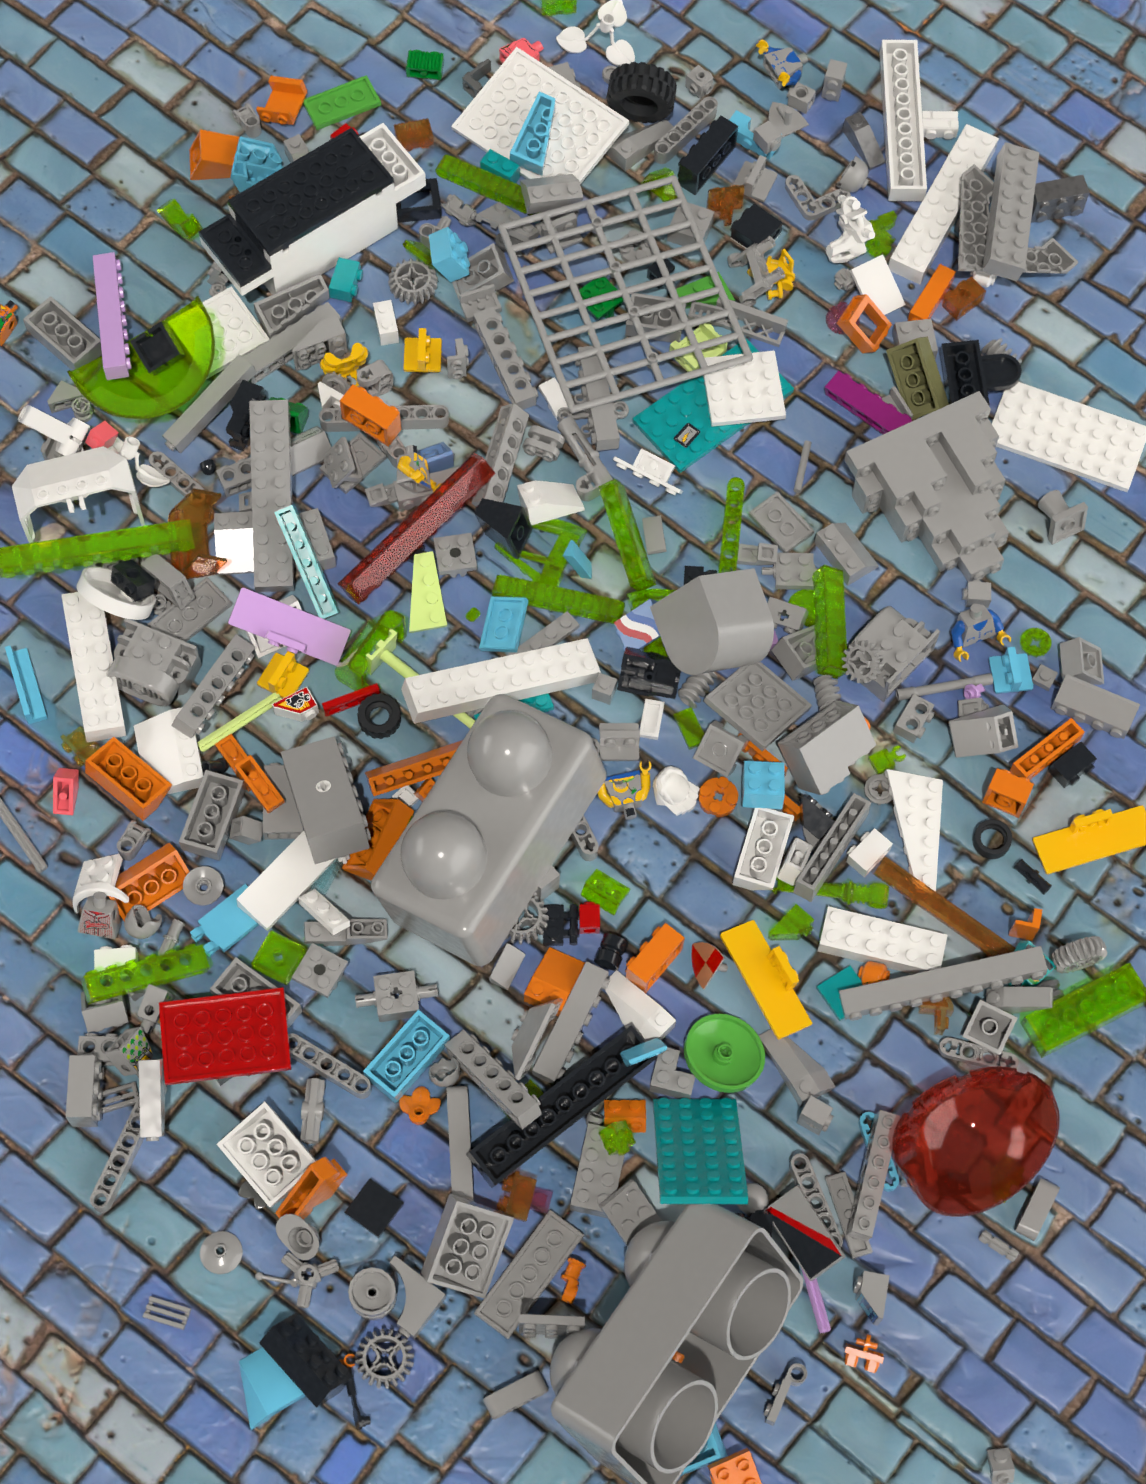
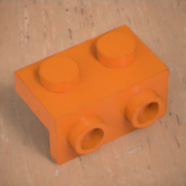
M604 1100V1127L629 1133L646 1132V1100Z

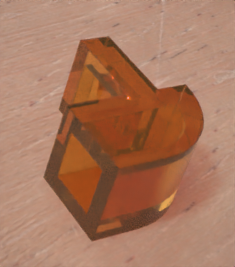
M945 997L942 1001L931 1003V1001L922 1002L923 1004L918 1007V1014L935 1015L934 1035H943L945 1029H948L949 1017L945 1016H951L954 1011L951 999Z

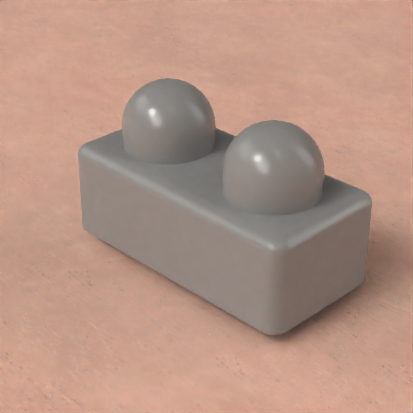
M498 694L493 696L371 881L372 892L392 921L398 926L475 966H484L491 962L606 780V770L590 735L508 695Z
M687 1204L675 1222L659 1221L641 1229L632 1238L625 1253L624 1271L630 1289L602 1329L586 1328L566 1337L557 1347L551 1360L550 1381L556 1395L551 1405L553 1418L597 1462L632 1484L676 1483L686 1466L697 1457L705 1446L715 1422L759 1355L767 1349L778 1335L788 1311L800 1295L803 1287L802 1276L764 1228L717 1204ZM676 1351L685 1356L682 1364L672 1359Z

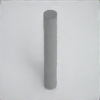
M804 441L794 486V492L801 493L811 448L810 441Z

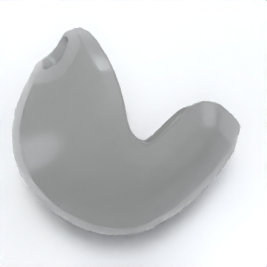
M135 905L127 913L124 927L130 936L137 939H146L154 935L162 923V916L158 914L154 919H151L149 911L144 906Z

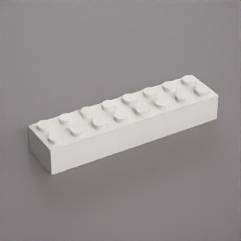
M79 592L61 594L86 741L93 742L126 736L116 677H107V672L113 663L105 612L88 602Z

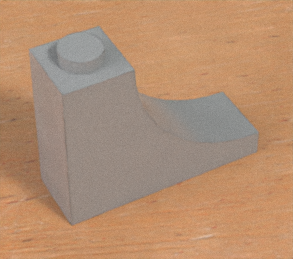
M394 1256L390 1261V1266L399 1274L406 1290L405 1307L397 1322V1326L400 1328L398 1332L407 1339L412 1337L415 1340L445 1301L446 1294L433 1284L427 1282L424 1277Z

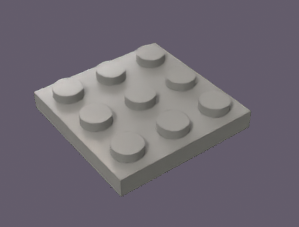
M519 1314V1334H523V1337L535 1338L536 1334L545 1335V1338L556 1339L558 1335L568 1337L572 1333L584 1329L585 1317Z

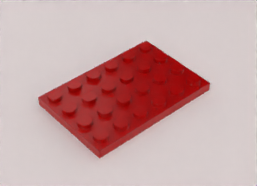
M284 987L159 1002L165 1085L292 1070Z

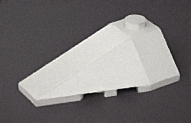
M615 971L609 977L610 982L605 991L626 1029L632 1025L642 1039L647 1042L654 1038L662 1040L675 1028L676 1020L662 1006L621 973Z

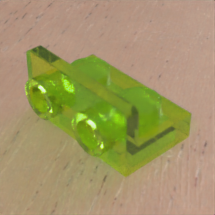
M596 869L585 882L581 896L590 902L600 904V908L615 915L620 904L628 896L631 889Z

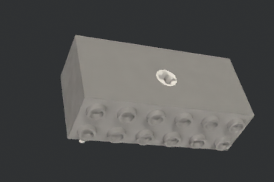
M335 736L282 751L284 767L314 864L338 858L339 862L343 861V864H346L347 860L350 859L349 854L369 849L368 840L371 839L369 829L365 828L368 827L367 819L361 813L363 808L360 800L355 799L358 797L356 787L353 784L351 785V783H354L351 772L349 770L346 771V769H349L346 757H341V755H344L341 743L337 744Z

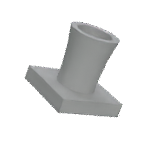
M1059 490L1047 493L1039 501L1038 508L1051 519L1048 540L1052 545L1085 529L1088 506L1085 502L1069 508Z

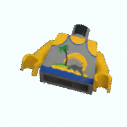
M406 446V454L397 457V484L414 494L433 490L434 494L443 496L448 489L442 483L436 486V482L430 479L427 460L417 454V446Z
M649 760L647 768L642 767V761L639 762L642 773H640V770L606 777L605 782L597 793L599 799L607 807L612 808L614 812L624 811L626 820L637 817L635 808H640L642 801L646 800L651 787L650 773L648 772L651 769Z

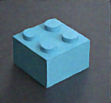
M448 227L430 234L429 242L432 265L450 283L470 275V262L467 258L468 247L466 243L462 242L458 235Z
M744 761L742 807L782 809L785 797V763Z

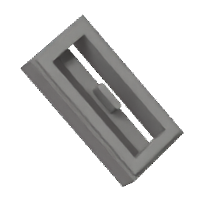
M132 1082L103 1091V1097L125 1090H133V1092L107 1100H98V1106L102 1109V1114L134 1105L139 1097L136 1083ZM134 1096L133 1099L102 1108L103 1105Z
M150 1296L143 1318L184 1330L191 1309ZM153 1303L185 1312V1315L154 1307ZM154 1311L183 1321L179 1324L150 1315V1312Z

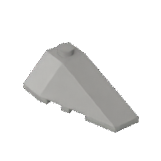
M772 1029L759 1035L763 1047L799 1107L805 1105L810 1096L818 1098L836 1087L826 1070L789 1037L778 1040Z

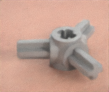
M288 1252L281 1260L286 1267L295 1273L294 1277L298 1280L297 1286L300 1288L296 1305L300 1308L309 1307L312 1289H316V1285L321 1282L322 1277L339 1271L336 1259L316 1266L315 1263L311 1265L307 1262L302 1263ZM311 1272L313 1277H309V1280H306L303 1275Z

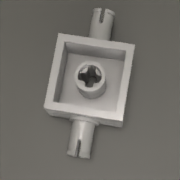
M414 971L373 976L375 991L369 994L355 995L356 1008L375 1005L378 1011L379 1022L411 1018L419 1010L418 1001L423 998L438 997L437 984L418 987ZM395 994H399L398 999H395Z

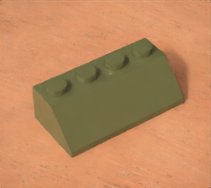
M928 336L916 338L886 350L899 393L913 414L912 420L921 418L949 405Z

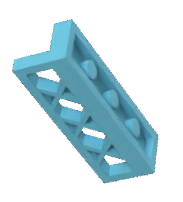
M6 646V654L28 724L48 719L27 648L13 652L11 646Z

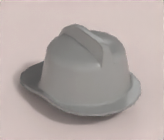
M285 1214L279 1218L276 1224V1233L283 1244L298 1259L309 1260L313 1258L319 1249V1233L317 1229L307 1224L300 1216L295 1214Z

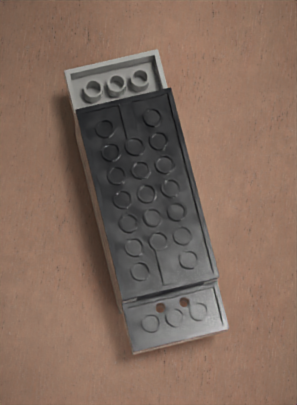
M384 123L360 137L351 127L227 200L230 213L199 231L201 245L242 296L261 284H264L270 293L274 295L319 274L322 275L336 266L339 257L348 259L398 229L396 203L426 186L425 172Z

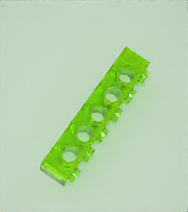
M190 944L185 946L183 950L171 949L166 951L164 955L157 956V954H152L145 957V960L137 961V959L125 962V965L122 966L114 964L106 967L103 971H88L83 976L81 984L87 1003L92 1004L147 989L148 984L159 986L207 973L210 966L203 944L198 946ZM180 959L188 960L189 965H182ZM160 964H167L170 970H162ZM140 969H147L150 975H142ZM127 974L130 977V981L122 980L120 975ZM100 980H108L110 986H103Z

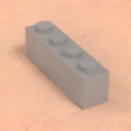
M467 465L429 473L430 479L436 482V486L442 483L448 489L443 496L434 494L433 490L414 494L397 484V481H393L399 510H409L415 506H426L433 502L448 501L451 498L466 497L469 494H473L472 481Z

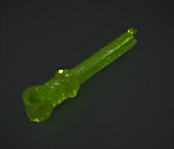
M776 877L778 881L777 888L771 890L774 894H777V891L794 893L795 885L792 886ZM852 880L842 885L824 883L816 896L839 898L843 902H847V905L855 903V901H857V904L862 902L864 905L867 902L869 907L885 909L888 907L889 886L882 883H872L869 887H867V884H864V887H862V884L857 886V883H854Z

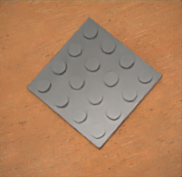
M761 662L740 667L704 699V702L748 738L761 751H764L812 707L807 700Z

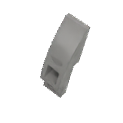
M349 919L350 926L335 935H332L319 922H304V944L344 946L387 940V919Z

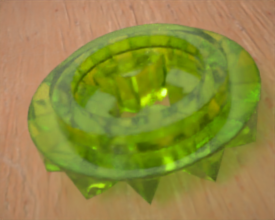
M1040 628L1026 630L1020 640L1022 650L1027 652L1028 656L1032 655L1035 658L1044 656L1050 650L1052 643L1049 634ZM1032 639H1034L1035 642L1041 641L1038 647L1036 645H1031L1033 642Z

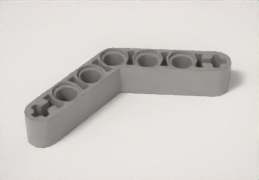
M592 738L596 750L600 755V743L598 742V740ZM583 815L572 832L571 838L580 856L585 861H593L598 856V842ZM584 830L586 833L584 835H578L576 834V831Z

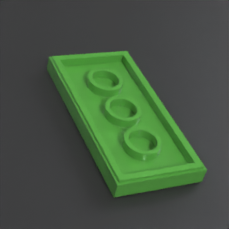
M367 75L308 97L304 99L302 104L317 131L381 106V101Z

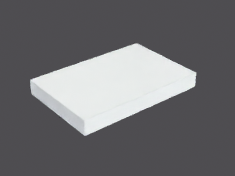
M883 255L850 270L860 295L867 294L884 315L906 305Z

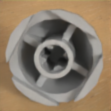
M854 156V160L850 161L841 175V180L837 181L835 186L850 193L857 192L860 188L864 189L869 182L867 179L869 170L866 163L857 156Z

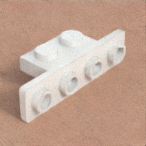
M644 449L640 450L633 465L614 456L613 460L617 462L616 466L624 470L628 467L634 470L632 474L643 478V476L650 478L649 483L657 487L661 484L667 487L665 491L673 495L683 493L682 490L667 483L675 465Z

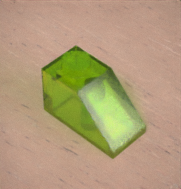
M795 904L771 929L768 939L771 941L800 940L803 935L807 937L814 929L812 927L814 919Z

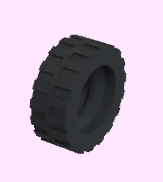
M375 693L372 696H367L360 703L361 705L358 707L357 713L358 723L362 732L364 731L367 736H371L374 739L388 738L400 727L401 712L394 698H391L389 695H383V693ZM380 707L388 711L389 719L386 723L376 725L371 722L370 713L375 708Z

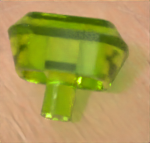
M473 607L465 614V617L470 622H473L480 616V611Z

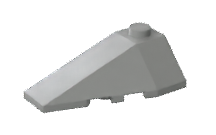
M665 119L620 135L606 154L626 172L654 151L655 144L674 126Z

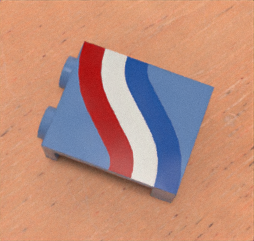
M649 599L614 622L616 634L623 642L624 651L626 647L642 649L661 637L650 606L658 601Z

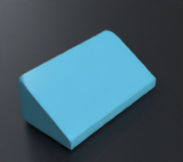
M570 540L563 557L581 578L591 579V561L577 544Z
M654 1038L622 1051L621 1056L625 1066L628 1067L663 1053L667 1050V1046L659 1038Z

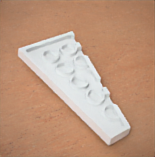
M886 769L884 773L885 777L888 778L890 786L888 789L893 798L895 806L893 809L900 837L903 838L905 846L903 849L908 858V868L915 891L934 894L937 881L943 780Z

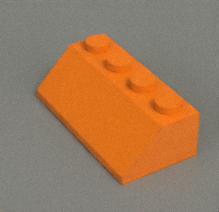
M115 737L111 738L85 760V773L142 821L159 807L172 787L171 783Z
M373 799L366 814L368 827L365 828L369 829L371 839L368 840L369 849L349 854L350 859L347 860L346 864H343L342 869L372 881L411 821L414 810L399 799Z
M169 842L118 875L115 887L129 897L128 903H124L111 896L107 897L109 900L117 902L119 915L125 922L126 915L133 906L142 905L150 911L181 891L184 878L189 873V870L178 851Z

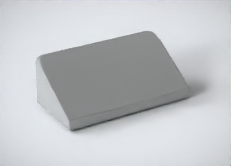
M507 943L490 975V982L508 990L526 954Z

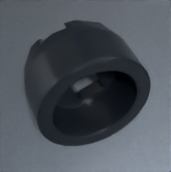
M213 459L205 460L199 464L204 474L211 475L215 472L216 466Z

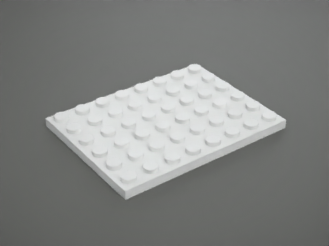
M516 47L451 126L452 130L485 152L491 149L510 160V151L538 93L542 92L556 98L543 175L541 176L523 167H520V175L525 179L573 174L581 184L629 125V120Z

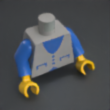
M760 40L756 47L760 48L758 50L759 54L764 53L763 66L780 90L787 85L795 86L802 76L803 64L808 62L807 55L804 52L796 55L792 48H773L768 46L765 40Z
M973 604L969 610L959 614L957 623L951 630L953 644L957 649L953 655L956 660L961 662V655L965 660L969 658V654L962 647L964 648L996 635V632H998L997 640L1000 644L1004 646L1002 642L1004 637L1011 642V637L1003 631L1004 626L994 611L991 609L987 610L985 605Z

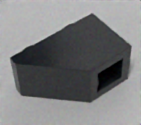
M801 795L799 797L801 825L820 840L835 822L831 819L833 814L825 808L819 809L816 806L818 802L810 795L807 797Z

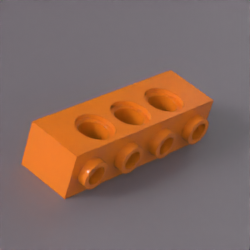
M1070 718L1016 760L1010 769L1011 774L1031 780L1076 745L1085 732Z

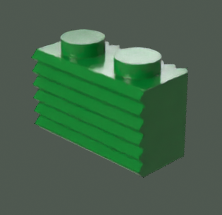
M409 50L406 77L442 80L444 54L437 51L429 53L428 51Z

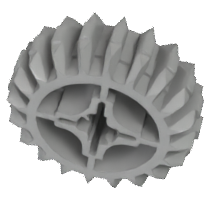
M410 257L409 261L406 262L403 259L402 264L397 262L396 267H392L391 273H389L388 285L395 299L399 298L401 303L406 301L407 305L413 302L416 306L418 301L423 304L424 299L429 300L430 295L434 296L438 278L431 264L427 265L425 260L420 262L419 258L413 261Z
M538 895L530 899L523 910L525 917L520 920L519 924L518 920L516 921L514 929H511L505 940L511 937V943L513 944L518 939L519 944L522 945L524 939L529 944L531 937L537 940V934L543 935V927L547 928V923L543 920H549V916L543 914L547 913L548 909L543 907L544 901L538 902ZM529 906L536 911L538 919L529 914ZM525 926L531 927L528 930L521 931V929Z
M1098 936L1085 937L1056 949L1052 954V962L1056 966L1057 972L1073 973L1102 961L1107 956V947L1102 938Z
M381 1329V1336H377L375 1331L372 1332L374 1337L372 1340L369 1336H365L368 1344L366 1345L362 1342L359 1344L364 1351H356V1355L362 1358L355 1360L358 1365L363 1364L357 1370L359 1373L366 1371L362 1375L363 1380L371 1377L368 1382L370 1386L376 1380V1387L378 1389L381 1388L382 1382H385V1388L389 1389V1382L392 1381L394 1387L398 1386L397 1378L402 1382L405 1381L402 1373L410 1375L411 1372L406 1366L413 1367L414 1363L408 1361V1359L414 1358V1354L407 1353L412 1349V1346H404L408 1342L406 1337L399 1341L401 1338L400 1332L393 1337L392 1329L389 1330L388 1335H385L384 1329ZM390 1342L395 1344V1346H391L389 1349H382L377 1344ZM372 1349L377 1355V1358L375 1362H373V1365L369 1368L367 1365V1357L370 1350ZM401 1350L403 1360L398 1369L393 1363V1359L397 1352ZM379 1352L382 1355L385 1354V1356L386 1354L389 1355L390 1365L388 1363L385 1364V1362L381 1363L382 1360ZM386 1368L393 1374L380 1376L375 1374V1372Z

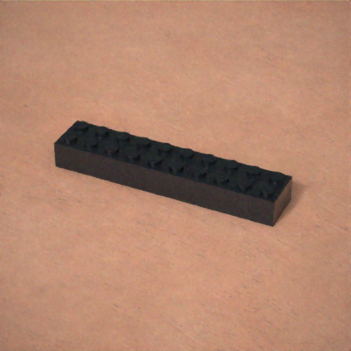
M632 1025L538 1098L541 1103L539 1108L542 1114L524 1129H521L510 1119L466 1154L491 1188L657 1059L656 1056H653L631 1066H625L621 1052L645 1042Z

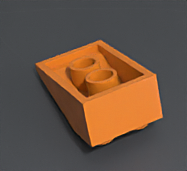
M549 947L524 993V1002L537 1006L561 998L563 1002L556 1014L559 1017L585 962Z

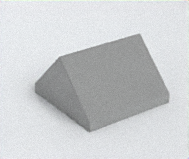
M980 999L962 1037L1000 1055L1018 1017Z

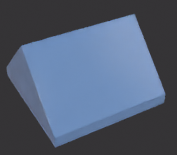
M444 442L417 451L418 455L427 460L429 473L454 467L453 452Z

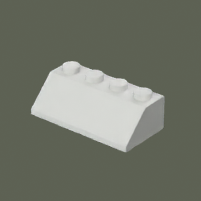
M767 808L754 809L732 885L748 890H773L794 820L793 815Z

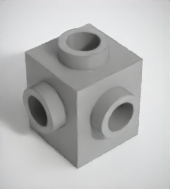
M697 65L686 75L685 86L692 94H696L701 98L712 91L714 77L709 71H705L701 66Z

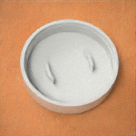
M94 566L87 567L82 571L77 583V590L83 598L94 606L110 614L127 619L143 620L150 616L156 602L154 594L135 602L110 581L112 569Z

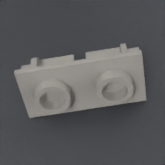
M449 194L446 199L448 202L441 204L446 209L445 212L457 217L462 225L477 224L474 221L477 211L468 204H465L462 209L464 201L456 195Z

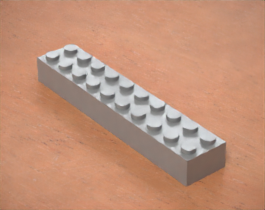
M288 400L249 401L254 588L256 593L295 591L294 558L274 513L292 505L290 406Z

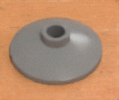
M202 866L194 868L186 875L183 881V892L186 898L196 905L205 906L212 904L218 900L223 892V879L211 867ZM204 885L208 887L206 891L200 890Z
M225 1231L209 1235L203 1241L200 1248L202 1264L208 1271L215 1274H226L233 1271L239 1265L243 1255L239 1239L232 1233ZM224 1248V1253L218 1255L217 1249Z

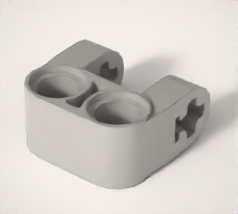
M382 359L377 360L358 370L357 383L373 397H379L392 389L393 373Z

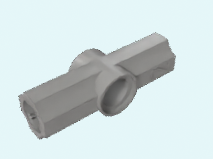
M318 1078L307 1079L305 1101L302 1102L301 1109L302 1127L300 1141L306 1144L319 1143L320 1126L324 1117L323 1097L325 1080Z

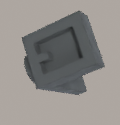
M486 59L484 62H480L475 69L467 72L462 78L463 89L473 98L482 89L479 80L491 71V60Z

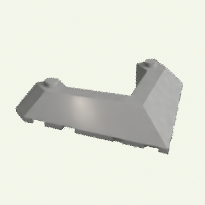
M975 164L962 174L958 271H982L990 215L988 205L992 200L994 182ZM1052 238L1042 247H1028L1026 266L1023 273L1067 274L1079 262Z

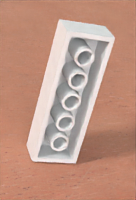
M828 906L817 951L864 963L874 961L885 964L889 969L917 974L941 968L947 935Z

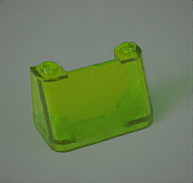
M389 610L372 618L336 666L335 676L337 680L355 691L369 686L365 681L368 670L366 655L368 653L371 655L376 648V644L381 639L385 641L388 638V633L391 629L397 632V640L402 643L407 636L405 616L394 610Z

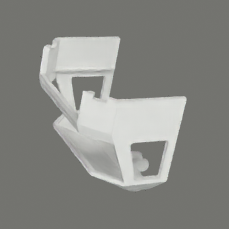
M102 446L27 465L12 485L19 519L32 552H37L34 543L35 534L30 517L33 511L38 507L58 502H67L69 512L74 513L75 509L72 501L78 499L80 508L86 510L84 498L90 494L110 489L129 493L133 512L138 514L141 526L145 525L127 458Z

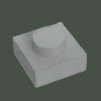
M1040 664L1032 679L1033 684L1049 691L1058 673Z

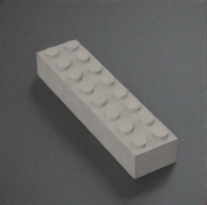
M1005 142L997 155L983 272L1017 281L1025 270L1039 152Z

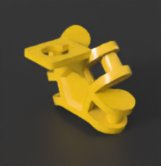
M782 249L779 260L772 259V256L768 255L766 265L769 273L781 267L785 272V277L774 283L777 284V290L770 289L766 292L767 300H772L773 297L783 298V289L786 291L793 290L794 285L792 282L795 281L796 277L793 273L794 260L785 249ZM749 268L747 273L753 278L751 268Z
M355 343L352 346L350 356L343 359L335 357L332 353H326L320 361V367L325 374L327 372H335L337 375L341 374L343 378H347L350 375L351 378L356 380L355 386L358 387L356 370L359 366L365 364L368 357V349L360 343Z

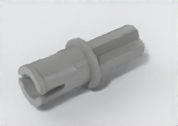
M173 919L167 934L163 936L164 941L157 953L160 958L169 959L175 944L179 942L178 937L185 925L183 922Z

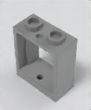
M156 552L146 558L141 564L142 568L155 578L154 588L180 610L195 598L185 576Z

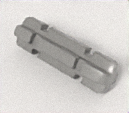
M987 1230L981 1233L979 1241L989 1244L988 1247L1002 1256L1006 1255V1258L1011 1262L1015 1261L1019 1254L1013 1247L1009 1248L1007 1243L996 1236L992 1237V1234Z

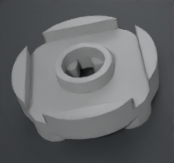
M631 230L628 232V234L623 236V238L641 234L644 232ZM647 240L619 247L621 258L625 263L653 255ZM639 246L642 250L634 251V247Z

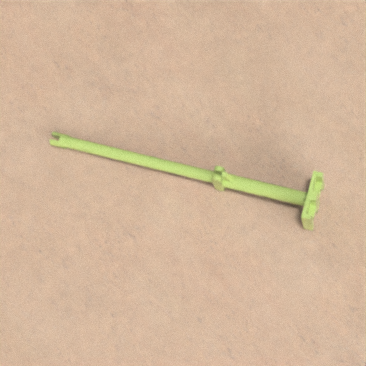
M392 628L389 630L388 638L385 641L381 639L376 644V651L372 655L369 653L366 655L365 671L370 675L383 661L404 678L419 675L392 654L396 648L397 632ZM465 712L453 715L469 729L475 723V720Z

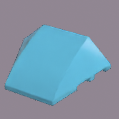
M240 136L230 177L239 192H243L282 169V159L273 143Z
M263 1347L239 1361L250 1430L305 1397V1394Z

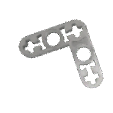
M791 175L787 177L785 182L787 193L802 216L808 221L816 220L841 208V204L838 202L840 195L851 196L850 192L838 189L814 200L800 177ZM799 195H804L807 199L805 201H800L797 197ZM829 202L831 206L826 208L822 206V203Z

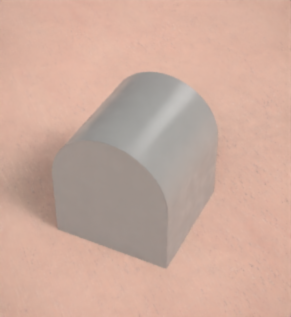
M754 568L698 576L650 606L667 655L679 670L689 675L757 664L766 657L772 646L774 637L773 618Z

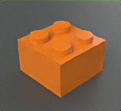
M997 768L982 803L1019 818L1034 783H1031L1025 777L1012 775L1008 770Z

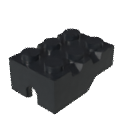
M242 380L230 403L233 413L226 426L227 434L233 437L229 439L230 447L244 451L246 445H250L249 401H266L264 388L246 380Z
M626 647L623 654L617 690L643 696H661L675 699L681 670L672 663L669 656Z

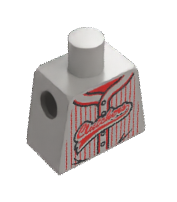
M95 892L93 896L87 898L82 909L78 933L116 939L121 928L117 902L106 899L104 892Z

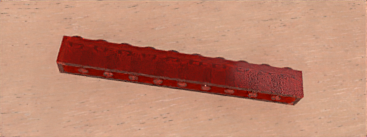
M476 453L470 456L337 583L346 595L358 605L365 601L368 595L378 588L388 576L392 575L401 563L407 561L409 556L416 549H419L427 538L434 535L443 523H446L457 510L464 506V503L470 497L476 495L478 490L491 480L495 472L487 461Z

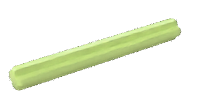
M276 693L271 694L197 742L199 750L205 752L220 740L233 734L273 708L272 704L281 700L280 695Z

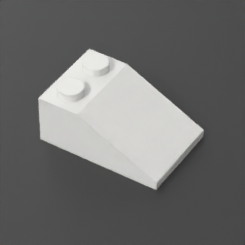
M534 480L517 485L520 504L524 508L531 525L585 510L573 484Z

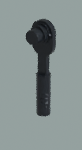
M347 1368L348 1371L352 1374V1369ZM352 1378L346 1385L348 1397H351L356 1429L361 1430L362 1427L370 1425L371 1420L369 1416H361L355 1397L357 1392L354 1378Z

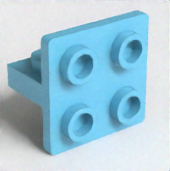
M1007 647L1003 656L989 657V666L996 694L1033 690L1034 686L1026 653L1016 654L1015 647Z

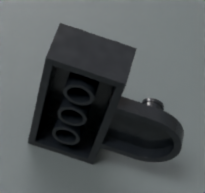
M979 340L942 343L940 358L949 405L980 391L990 406L988 392L1013 388L1020 380L1022 369L1016 358L1008 354L981 356Z

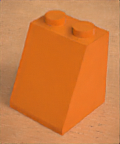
M200 129L189 149L190 180L231 178L230 175L239 137Z

